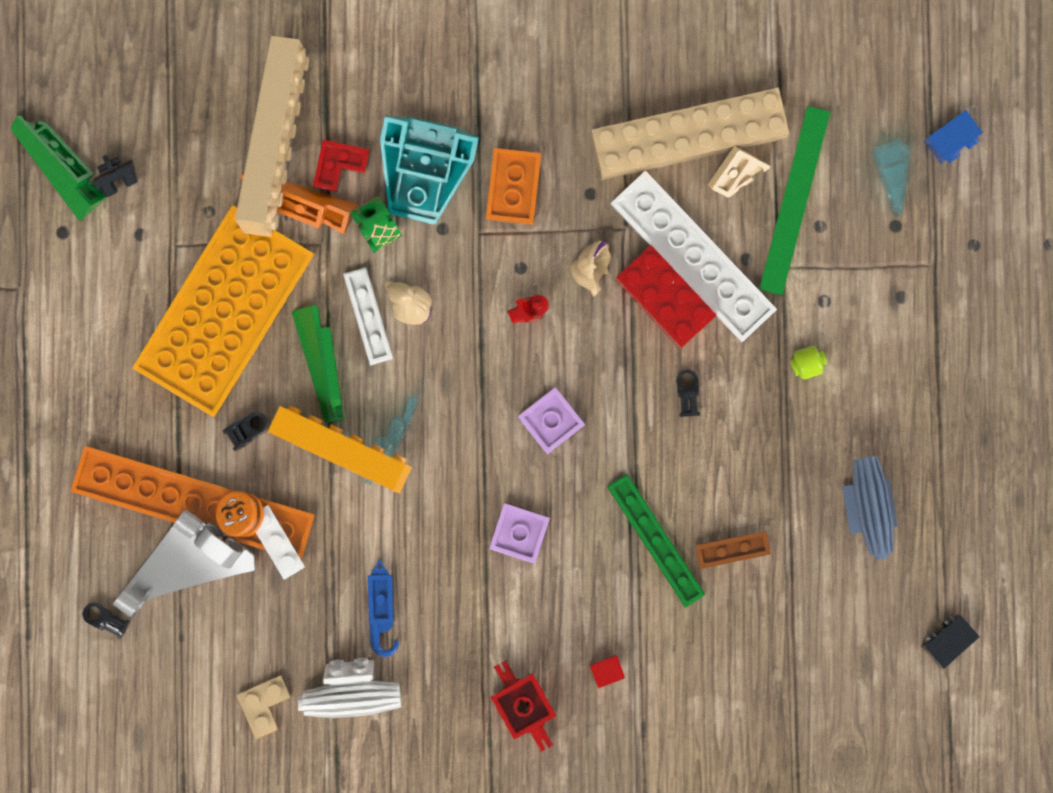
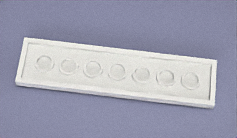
M646 171L611 202L610 205L649 246L652 245L717 314L716 317L741 343L777 310Z

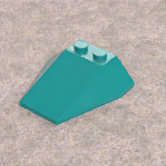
M385 116L380 144L389 213L436 224L474 161L479 137L458 127L415 117Z

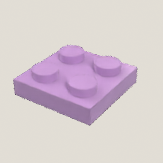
M556 387L518 416L519 420L547 455L585 426Z
M504 503L489 549L535 564L550 518Z

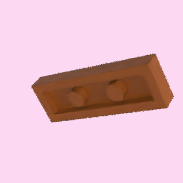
M766 531L695 545L700 569L771 555Z

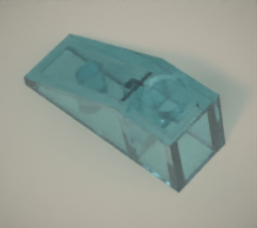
M902 138L875 147L871 151L895 218L903 214L910 162L909 157H911L910 149L907 143L903 144Z

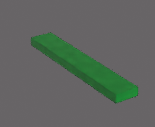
M628 474L608 485V490L683 606L686 608L705 596L700 585Z

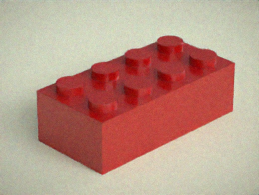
M652 245L615 279L623 290L680 350L717 316Z

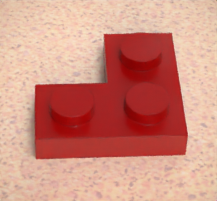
M323 140L313 187L337 192L342 169L365 174L370 150Z

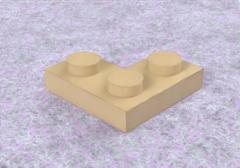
M282 675L237 695L255 739L278 730L269 707L291 698Z

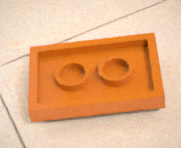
M494 148L486 220L533 225L541 153Z

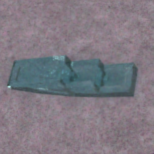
M409 396L403 418L393 417L388 438H377L376 445L386 449L385 455L392 458L393 454L400 447L413 421L420 401L418 397ZM366 478L365 483L371 485L373 481Z

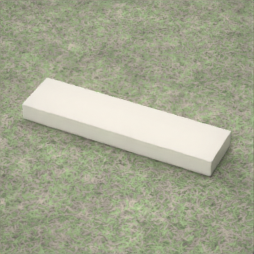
M364 267L344 273L343 275L370 366L392 360L393 356L367 268Z

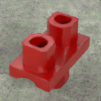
M543 295L520 298L515 301L517 306L508 310L507 313L513 324L518 322H536L543 319L542 315L548 311L549 301Z

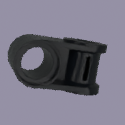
M254 412L229 425L222 432L229 437L235 452L266 433L270 427V420L265 414ZM259 416L263 419L264 425L261 429L255 430L252 422L254 418Z

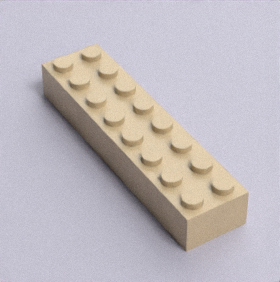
M271 36L235 217L243 233L272 237L273 230H276L278 227L277 207H281L283 201V193L280 192L282 184H285L287 180L286 161H290L292 148L289 145L291 138L294 139L296 134L294 120L295 116H299V94L303 93L305 87V80L302 79L303 73L308 70L309 57L306 56L305 48L302 47L299 39Z
M779 87L592 129L591 131L601 180L729 152L734 146L742 149L787 139L790 134Z

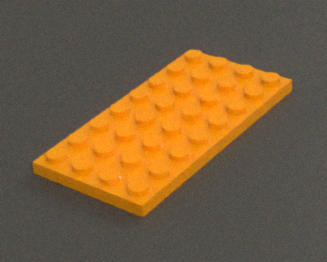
M234 205L230 207L132 369L214 418L222 408L315 255L273 230L272 237L243 233L235 220L237 207Z

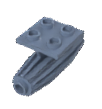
M878 456L853 460V485L842 487L850 534L862 532L869 555H875V560L890 558L889 553L894 552V527L898 526L890 479H885Z

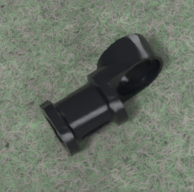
M683 370L676 378L677 394L680 397L681 403L679 417L701 416L697 405V396H699L698 377L691 370ZM686 373L694 378L693 385L688 388L682 386L680 382L681 376ZM688 399L690 400V410L688 408Z
M99 603L87 605L82 613L86 623L101 631L105 629L117 635L119 640L123 638L131 622L128 619L123 620L113 615L112 611L104 608ZM91 607H97L100 610V618L96 621L90 620L87 616V612Z

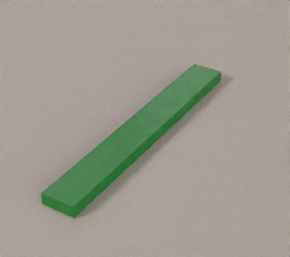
M810 106L806 108L759 286L761 291L780 296L783 295L830 116L829 111Z

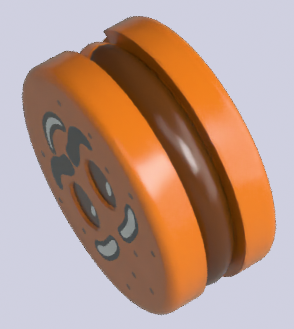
M233 491L227 493L221 498L216 509V521L219 528L230 536L248 537L253 535L260 528L264 517L263 506L260 500L255 495L247 492Z

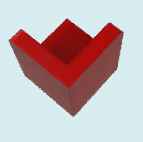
M617 655L589 665L598 689L625 678Z

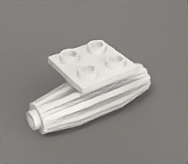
M357 658L353 662L333 660L330 664L325 665L323 678L324 684L330 685L303 691L302 696L298 697V709L303 711L304 716L340 718L373 715L401 707L400 685L393 682L370 681L373 680L374 660H368V658Z

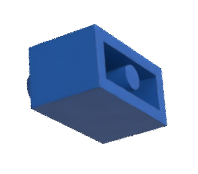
M965 110L929 136L924 142L940 164L946 160L950 164L961 156L959 153L961 149L967 147L969 150L980 142L978 137L983 132L967 110Z

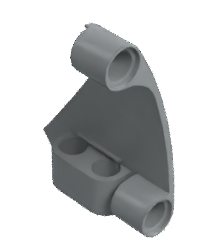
M185 509L113 605L127 616L133 618L146 600L213 580L254 571L255 555L232 537L225 534L219 527L211 523L205 524Z

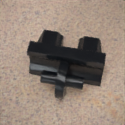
M107 154L102 156L105 163L97 168L100 173L106 170L109 171L93 179L96 188H100L106 197H110L118 192L113 181L120 177L126 187L138 182L134 171L135 164L132 160L114 168V166L122 162L119 156L110 160Z

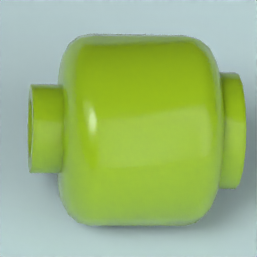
M815 346L796 350L793 353V358H790L795 377L799 376L802 380L821 375L824 371L823 366L827 365L824 352H819Z

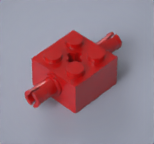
M507 660L501 662L505 672L497 664L493 668L504 686L502 690L491 695L490 698L512 738L515 740L526 733H530L540 752L546 750L542 740L550 748L554 744L551 742L543 726L545 722L556 717V713L533 672L519 679L515 677ZM520 700L530 703L527 706V712L517 709Z

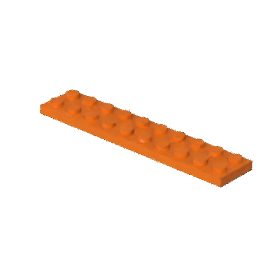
M88 446L83 448L70 492L173 523L187 509L205 524L211 523L219 527L216 521L217 505L224 495L235 491ZM258 498L263 507L269 505L302 560L315 514ZM256 532L248 537L230 536L239 543L266 550Z

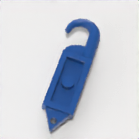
M378 560L371 575H368L370 645L375 654L380 657H388L397 651L399 641L395 640L393 647L389 650L382 649L380 646L379 633L386 632L393 627L394 615L392 575L388 573L381 560ZM379 564L382 565L381 569H378L377 567Z

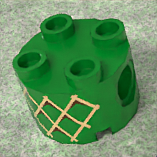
M379 195L350 211L355 223L361 222L357 226L365 239L370 238L367 240V243L373 253L402 237L400 230Z

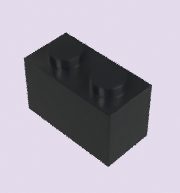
M951 614L941 623L943 627L937 633L933 630L923 639L925 643L921 647L942 669H945L980 638L961 615L954 617Z

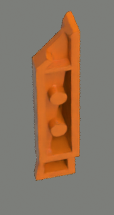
M244 172L240 176L241 180H243ZM286 181L281 187L280 193H283V201L281 207H277V212L316 228H320L324 223L336 231L345 234L353 219L350 211L357 208L358 204Z

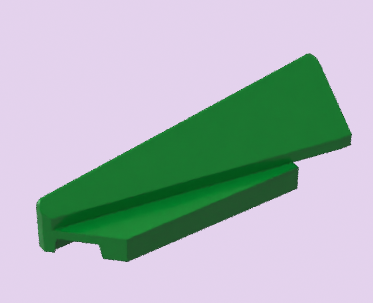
M20 115L15 118L10 127L11 131L79 221L83 220L106 199V196L89 182L94 173L47 123L37 121L35 124L26 122Z
M317 305L294 310L292 312L293 320L324 421L327 423L344 420L332 329L330 327H321L319 307Z

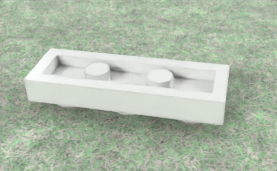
M267 505L263 507V521L256 534L285 580L305 568V565L271 508Z

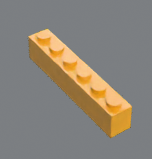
M291 405L287 409L279 406L268 430L269 433L394 492H401L412 468L405 464L407 459L393 454L391 458L384 454L386 449L372 444L370 448L363 444L364 439L351 434L350 438L342 435L343 429L332 424L327 428L321 425L323 420L313 415H309L308 418L301 416L302 410Z

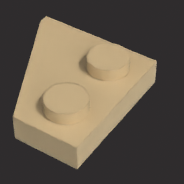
M734 146L708 183V186L729 198L740 187L746 186L753 181L751 177L760 170L765 172L770 166L765 161Z

